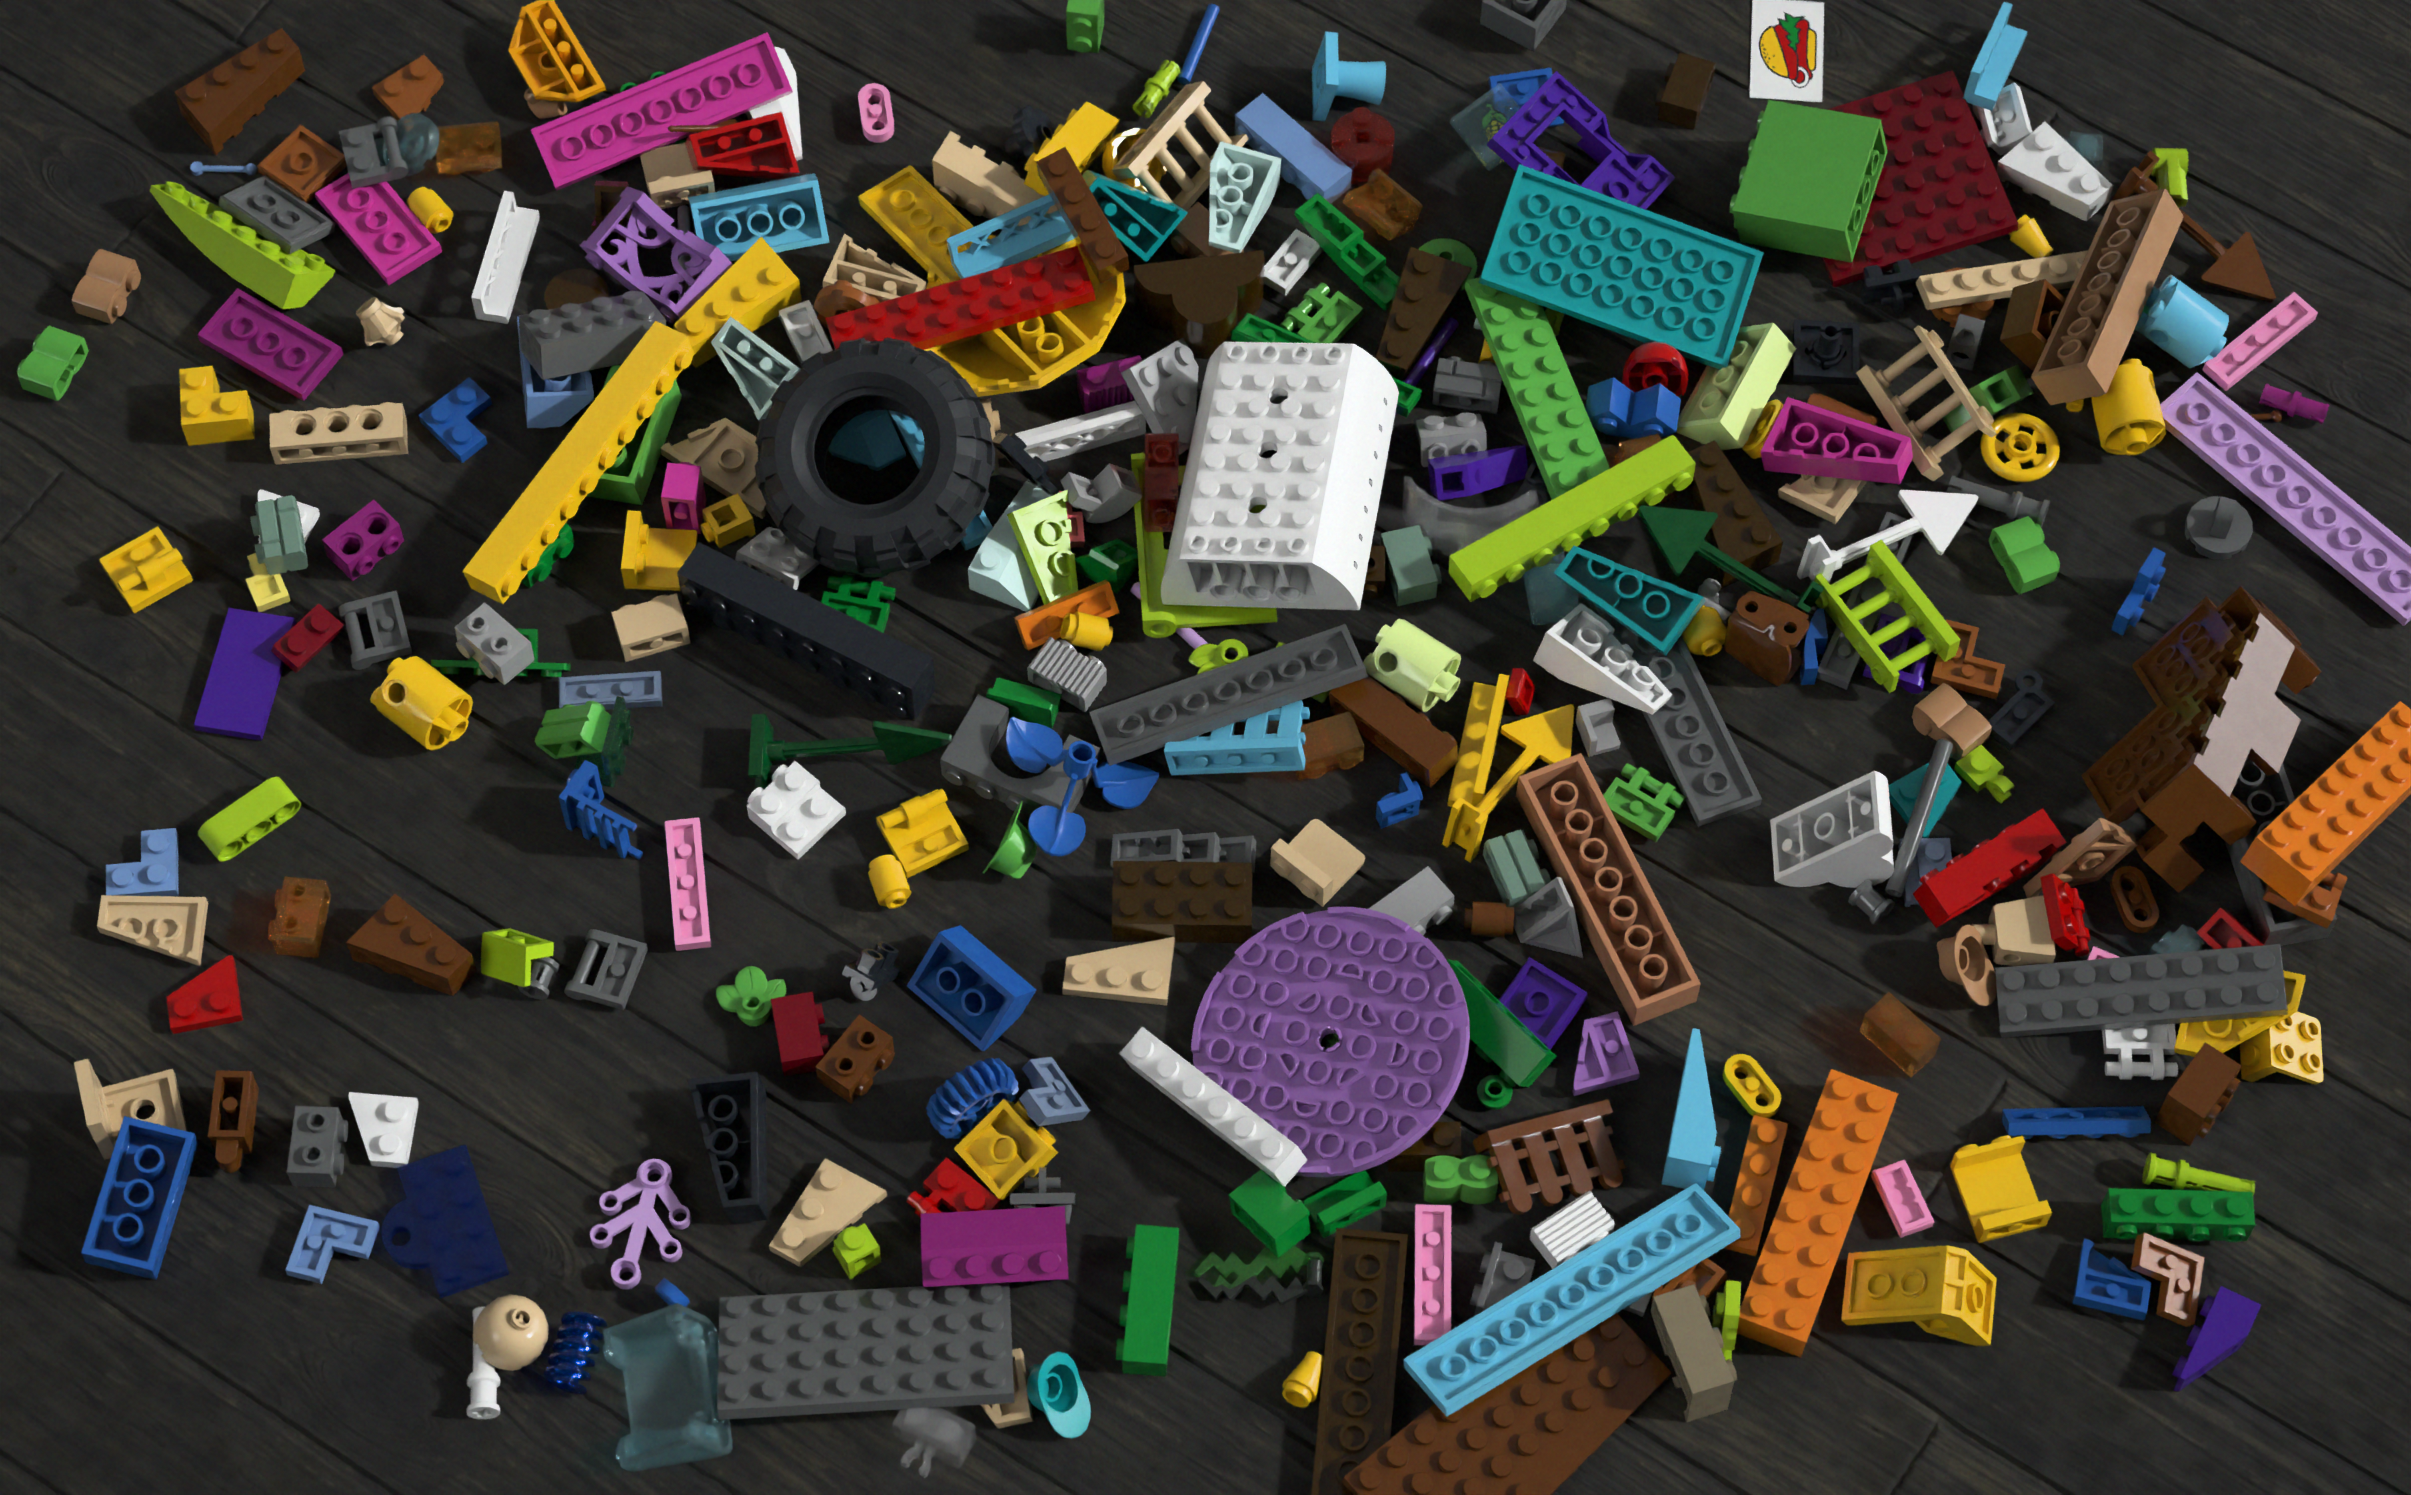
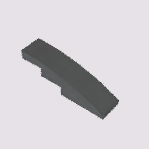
M1179 829L1113 834L1111 867L1113 868V861L1252 863V873H1255L1256 840L1253 836L1219 838L1216 832L1182 835Z

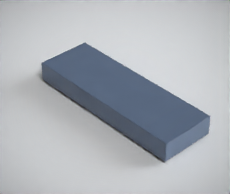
M661 671L558 677L559 708H562L565 704L574 706L585 705L587 701L598 702L605 707V710L662 706Z

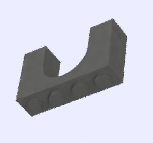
M978 694L952 738V742L949 743L940 759L942 775L950 783L958 786L963 784L970 787L981 797L997 799L1005 803L1013 811H1015L1020 801H1023L1020 813L1024 811L1031 815L1037 808L1048 805L1060 810L1070 778L1063 769L1064 761L1055 767L1050 766L1044 773L1032 778L1019 779L1002 773L993 764L991 756L1007 729L1009 708ZM1069 734L1063 745V750H1068L1072 743L1083 740ZM1092 745L1096 752L1095 758L1098 760L1096 767L1100 765V748ZM1091 770L1087 777L1076 781L1066 812L1073 813L1093 778Z

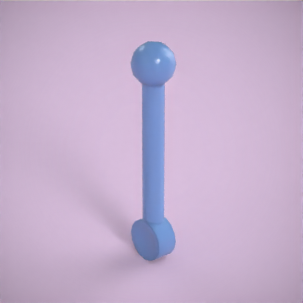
M197 161L193 162L190 166L192 174L196 176L201 175L203 172H246L247 175L252 176L257 172V166L253 163H248L246 166H205Z

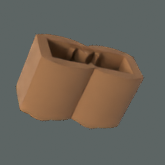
M99 249L90 261L86 275L80 280L71 301L76 313L112 324L118 316H122L127 306L126 297L132 290L137 289L141 280V273L136 261Z
M1942 683L1914 706L1912 719L1915 728L1921 734L1928 735L1936 741L1938 739L1950 741L1953 744V749L1949 758L1952 757L1959 761L1979 745L1986 742L1990 737L1992 726L1986 718L1976 709L1969 706L1959 693L1945 683Z

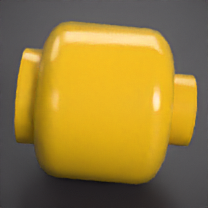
M1703 605L1682 633V637L1691 653L1712 656L1722 649V645L1725 643L1727 628L1716 609Z

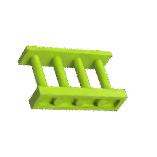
M1881 539L1870 545L1866 560L1867 565L1830 585L1821 573L1816 575L1814 582L1824 587V590L1815 604L1820 609L1824 608L1870 667L1874 680L1880 685L1883 684L1887 691L1891 693L1895 691L1900 676L1898 671L1931 652L1938 653L1944 662L1956 656L1961 639ZM1871 577L1879 578L1886 587V590L1851 610L1839 597V595ZM1891 602L1899 603L1906 612V615L1875 633L1869 635L1860 624L1859 620ZM1911 627L1918 628L1926 640L1890 661L1878 647Z

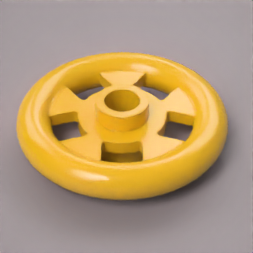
M2010 413L1994 419L1991 425L1998 434L2003 430L2009 434L2004 443L1996 439L1997 435L1991 438L1985 433L1982 434L1981 453L1984 461L1994 473L2007 480L2015 482L2038 480L2050 473L2058 461L2060 447L2055 432L2046 422L2033 415ZM2019 427H2028L2034 430L2031 436L2027 432L2018 431ZM2036 444H2045L2046 454H2037ZM2015 447H2021L2024 451L2017 450ZM2004 452L2010 461L2003 463L1997 454ZM2030 460L2033 462V468L2022 469L2020 463H2026Z

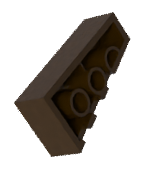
M1410 247L1403 262L1374 354V358L1385 367L1391 377L1402 381L1454 298L1463 287L1472 269L1471 267Z
M1714 440L1688 452L1696 463L1693 481L1687 487L1694 510L1718 514L1716 521L1705 536L1707 542L1754 572L1779 562L1783 545L1782 539L1716 441ZM1716 566L1721 589L1739 581Z

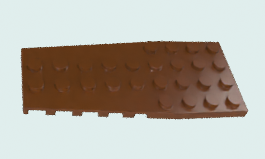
M1616 1313L1446 1417L1438 1406L1434 1404L1343 1478L1342 1483L1353 1495H1553L1555 1490L1565 1480L1567 1481L1578 1470L1579 1466L1590 1455H1593L1601 1447L1602 1443L1615 1430H1618L1627 1418L1639 1406H1642L1663 1382L1668 1380L1671 1372Z

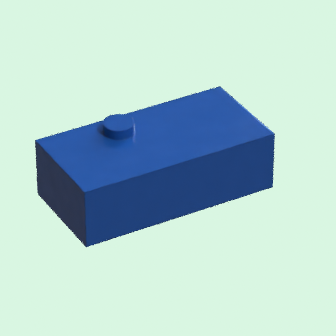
M124 1116L81 1252L86 1263L157 1280L198 1147L195 1133Z

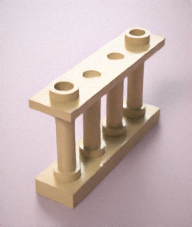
M1204 81L1186 84L1111 171L1118 180L1127 178L1138 179L1151 195L1174 203L1187 211L1210 185V163L1214 156L1213 154L1209 158L1185 128V120L1190 114H1194L1218 145L1221 141L1243 147L1249 140V137L1246 134L1227 136L1203 106L1205 103L1203 99L1211 91ZM1173 135L1178 138L1201 167L1192 179H1190L1166 149V142ZM1153 157L1158 158L1183 189L1173 201L1147 171V164Z
M1918 325L1914 328V331L1922 342L1884 371H1875L1865 365L1856 374L1893 431L1911 437L1912 460L1920 473L1935 481L1944 474L1938 465L1943 455L1978 429L1991 438L1997 435L1991 425L1994 422L1992 415L1984 406H1978L1941 350V347L1944 346L1941 338L1934 330L1928 332ZM1929 353L1938 368L1902 395L1893 396L1889 390V387L1892 385L1891 381ZM1946 378L1955 393L1916 422L1914 420L1910 422L1905 414L1908 411L1907 407ZM1963 404L1972 418L1935 446L1931 447L1929 445L1927 447L1921 439L1925 436L1924 432L1959 405Z

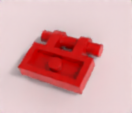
M2053 873L2040 877L2052 941L2065 951L2075 949L2076 956L2088 955V942L2091 939L2089 929L2084 926L2082 914L2085 913L2083 900L2079 899L2078 890L2071 888L2067 882H2063Z
M947 1157L923 1182V1188L930 1193L929 1197L924 1198L914 1191L906 1201L916 1209L915 1214L920 1218L921 1214L942 1213L937 1209L942 1203L953 1212L997 1210L1001 1206L998 1197Z

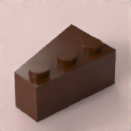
M396 894L346 942L352 960L362 964L366 962L378 966L384 972L390 974L397 973L411 978L415 983L454 996L477 972L472 954Z

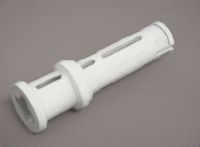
M478 1307L473 1310V1326L480 1312L485 1307ZM473 1340V1372L470 1373L467 1379V1385L471 1388V1404L467 1406V1415L475 1419H492L500 1414V1407L496 1404L497 1387L500 1386V1377L495 1372V1366L486 1362L482 1357L483 1352L480 1350L478 1343L475 1345Z

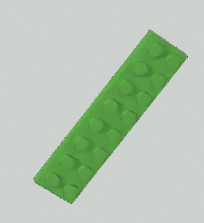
M1480 278L1469 279L1466 281L1464 288L1551 499H1555L1610 469L1543 307L1478 283Z

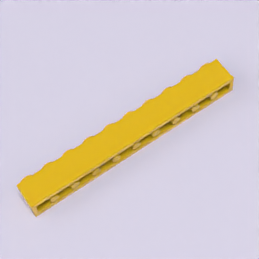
M657 321L653 323L464 568L463 573L471 589L502 605L510 595H513L518 590L520 582L525 575L537 565L540 556L548 545L557 539L561 528L568 519L576 514L579 505L587 494L596 488L598 480L607 468L613 466L617 455L626 443L632 441L636 430L642 422L652 415L655 405L664 394L671 390L675 379L681 371L690 365L694 352L687 335Z

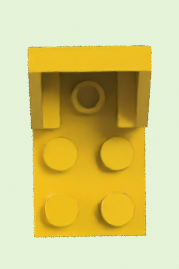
M1948 1245L1848 1253L1841 1320L1847 1326L1914 1321L1925 1332L1975 1346L1991 1345L1997 1278L1970 1252Z

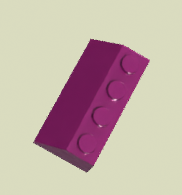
M1065 1206L921 1214L923 1287L1068 1279Z

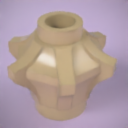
M373 297L357 310L356 315L360 318L364 328L367 346L375 343H386L388 346H392L403 336L400 330L401 322L405 318L402 315L404 313L402 308L387 306L376 297Z

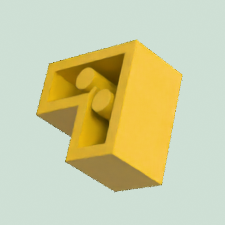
M213 366L179 369L181 426L188 446L255 439L254 411L247 390L220 393Z

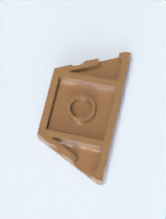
M2099 818L2083 833L2073 837L2072 843L2067 848L2053 855L2052 861L2023 886L2027 898L2039 895L2042 891L2040 877L2051 873L2063 882H2067L2070 887L2099 880L2138 846L2134 834L2104 818Z

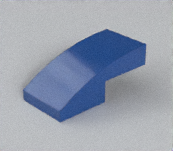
M1824 608L1816 610L1807 631L1801 656V685L1815 684L1819 669L1817 655L1824 654L1828 635Z

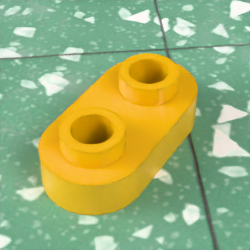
M1772 400L1765 405L1761 417L1757 420L1749 435V440L1744 444L1742 449L1751 458H1762L1761 450L1783 407L1781 401Z
M1746 1054L1731 1056L1726 1061L1723 1070V1079L1726 1085L1750 1115L1765 1118L1775 1115L1781 1102L1779 1089L1754 1058ZM1742 1072L1746 1075V1078L1738 1079L1735 1073ZM1764 1099L1768 1105L1760 1106L1756 1103V1100Z

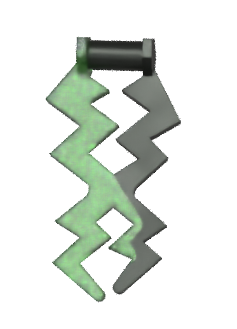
M1293 1246L1278 1260L1264 1247L1251 1264L1245 1265L1233 1251L1225 1262L1212 1251L1195 1270V1274L1197 1277H1200L1212 1266H1215L1225 1278L1233 1271L1238 1278L1232 1285L1220 1275L1215 1285L1203 1278H1199V1284L1215 1300L1224 1293L1232 1301L1245 1287H1248L1263 1301L1273 1293L1282 1306L1303 1295L1320 1297L1323 1292L1321 1278L1324 1258L1319 1252H1309L1306 1254L1296 1246ZM1304 1264L1307 1266V1282L1302 1285L1297 1277H1295L1286 1290L1273 1276L1263 1286L1256 1278L1266 1266L1279 1279L1290 1265L1296 1274Z

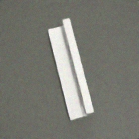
M503 192L471 298L476 319L508 324L540 219L539 211L517 207L514 192Z
M1134 400L1019 432L1015 435L1027 445L1024 450L1032 458L1037 456L1046 462L1146 434V419Z

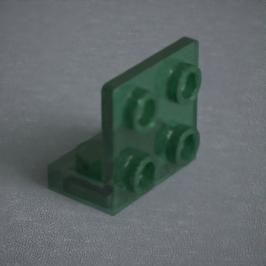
M617 696L602 752L579 755L574 768L579 769L585 760L593 763L598 768L601 785L614 787L617 775H623L626 764V756L623 755L625 745L630 746L633 740L634 726L629 724L631 711L626 709L624 697Z

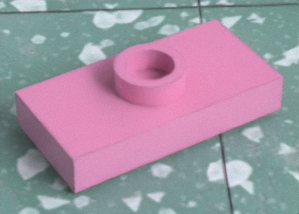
M1905 1160L1872 1171L1871 1178L1900 1238L1933 1227L1934 1220Z

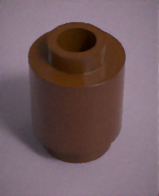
M1472 901V908H1465L1464 929H1470V936L1504 938V934L1513 935L1514 907H1506V903Z

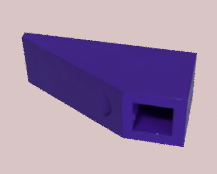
M1525 445L1427 459L1430 489L1438 501L1475 495L1525 479V474L1528 470Z
M2220 1286L2215 1297L2208 1294L2199 1313L2205 1317L2201 1327L2194 1325L2186 1342V1345L2192 1347L2187 1358L2182 1355L2180 1356L2172 1373L2173 1376L2178 1378L2173 1390L2179 1392L2240 1349L2251 1330L2261 1304Z

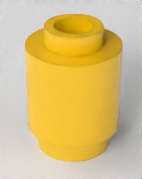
M420 187L410 194L407 200L410 210L430 233L443 232L450 226L453 211L435 191L426 187Z
M1076 611L1074 614L1067 613L1061 625L1060 636L1061 639L1067 640L1071 645L1101 651L1104 646L1110 644L1113 636V627L1109 626L1107 618Z
M882 855L873 859L869 863L870 870L868 876L878 904L887 906L890 909L904 905L907 898L911 895V890L901 863L893 855Z

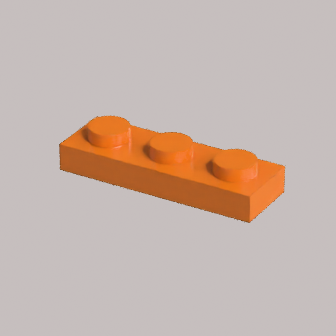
M1103 580L1014 617L1024 648L1029 651L1045 644L1049 637H1053L1054 640L1060 638L1062 621L1067 613L1074 614L1077 611L1103 618L1120 613L1110 582Z

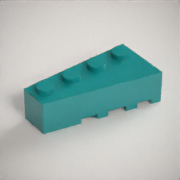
M1576 546L1571 548L1554 572L1559 580L1665 656L1706 602L1705 598L1701 595L1686 591L1673 584L1653 578L1638 570L1620 565Z

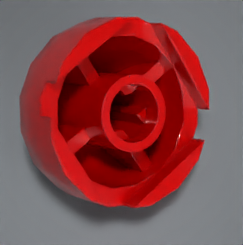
M1655 341L1644 343L1635 348L1626 359L1622 384L1633 392L1662 384L1676 396H1680L1681 393L1683 396L1688 384V369L1685 359L1675 347L1667 343Z

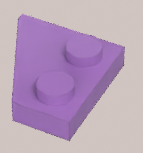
M1618 1011L1584 1020L1572 1090L1573 1095L1576 1096L1639 1079L1640 1073Z

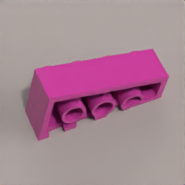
M1787 397L1761 450L1764 471L1892 484L1901 483L1913 458L1911 437Z

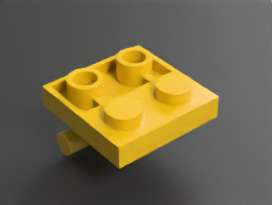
M158 526L99 559L101 566L134 614L193 581L190 572L181 561L183 558L177 548L173 549Z
M943 789L934 790L921 797L918 795L901 803L900 807L876 817L879 829L897 861L901 863L907 878L969 850V843L945 803L948 799Z

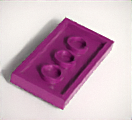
M238 288L197 334L201 343L302 401H305L344 355L342 347Z

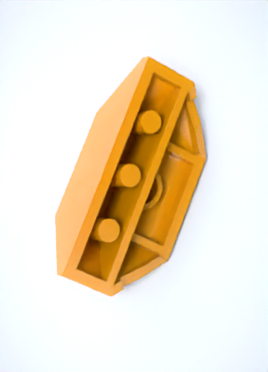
M538 0L522 7L508 51L537 100L579 102L606 90L605 84L554 0Z

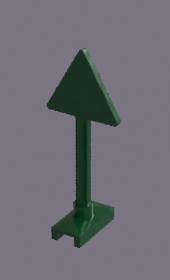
M1641 505L1638 509L1640 517L1676 576L1681 574L1693 554L1697 553L1760 594L1785 602L1807 615L1824 590V587L1812 581L1800 596L1795 595L1789 590L1784 591L1706 542L1704 537L1718 517V514L1715 512ZM1793 625L1784 626V630L1787 633H1794L1796 631Z
M752 714L748 776L749 778H756L755 788L762 787L765 789L771 784L773 761H785L786 758L862 753L873 750H883L889 764L896 765L951 743L952 735L873 721L872 730L876 738L857 737L785 743L784 740L773 741L774 729L766 714Z

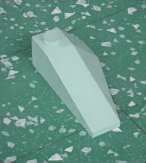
M1220 141L1210 163L1209 246L1233 253L1242 252L1268 210L1280 183L1281 158Z

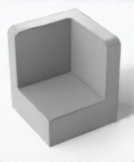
M1610 698L1578 706L1575 723L1588 757L1620 748V740L1612 722L1615 709Z

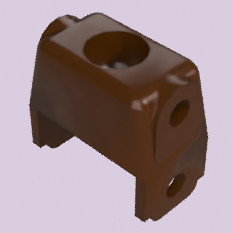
M1748 591L1738 600L1735 610L1729 617L1724 648L1727 653L1756 675L1778 687L1781 684H1787L1801 666V651L1794 647L1798 646L1809 629L1810 624L1807 620L1809 615L1785 602L1754 591ZM1793 625L1796 631L1794 633H1787L1784 630V626Z

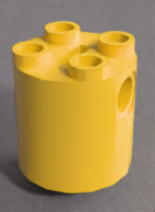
M2139 359L2125 360L2118 366L2107 393L2099 397H2091L2101 447L2106 452L2116 455H2138L2161 442L2166 435V428L2159 398L2155 390L2152 371L2148 367L2142 366Z
M418 656L409 657L406 660L400 657L393 660L387 669V674L389 675L382 685L372 693L371 703L376 706L381 714L431 751L440 749L450 741L459 739L468 727V717L473 705L472 697Z

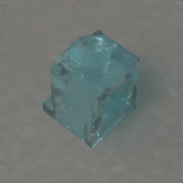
M2182 924L2175 933L2169 930L2158 944L2155 943L2151 947L2148 955L2201 951L2205 941L2200 938L2195 929Z

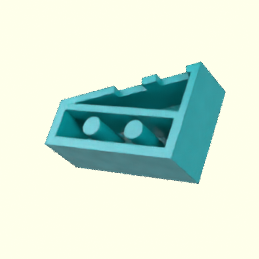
M1086 170L1082 175L1118 239L1145 262L1151 258L1188 214L1187 211L1174 203L1090 170Z

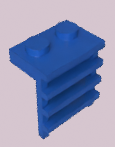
M585 760L579 769H574L567 779L566 787L559 796L566 828L573 831L577 826L582 829L585 839L590 840L594 835L599 838L602 848L607 850L612 845L616 847L619 857L625 859L627 854L640 860L643 852L631 846L628 830L634 832L637 828L636 823L600 805L604 799L598 768L593 763Z

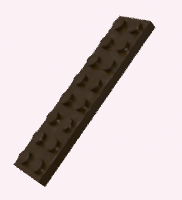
M1336 1228L1311 1495H1353L1342 1483L1343 1478L1390 1440L1407 1234Z

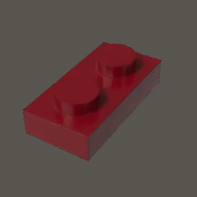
M318 603L272 646L271 652L297 673L343 630L344 624Z

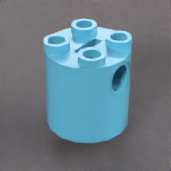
M2169 275L2158 289L2153 286L2135 330L2188 368H2193L2215 358L2223 349L2226 343V338L2223 334L2229 323V316L2173 275Z

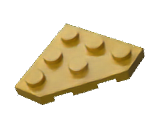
M2283 970L2288 1015L2181 1023L2174 1052L2195 1057L2206 1042L2221 1053H2224L2297 1013L2305 984V975Z

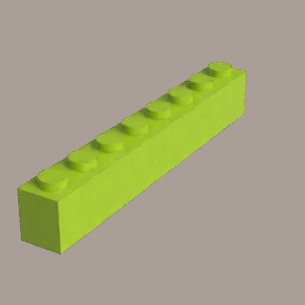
M1671 435L1451 554L1449 557L1448 573L1470 602L1479 597H1488L1499 586L1507 582L1519 580L1530 569L1536 566H1545L1554 556L1563 551L1569 552L1573 546L1578 547L1582 541L1591 536L1596 537L1603 534L1609 526L1620 520H1629L1636 514L1641 505L1654 506L1671 492L1684 490L1693 481L1696 463L1677 438Z

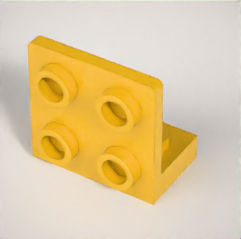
M628 510L621 562L625 589L680 591L677 573L697 545V531L649 528L648 524H643L641 511Z

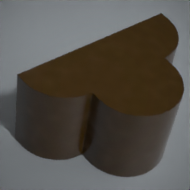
M1263 250L1134 265V304L1138 316L1143 322L1153 328L1172 330L1174 341L1183 338L1195 358L1210 359L1214 351L1223 342H1235L1231 338L1237 322L1241 321L1247 312L1254 315L1263 301Z

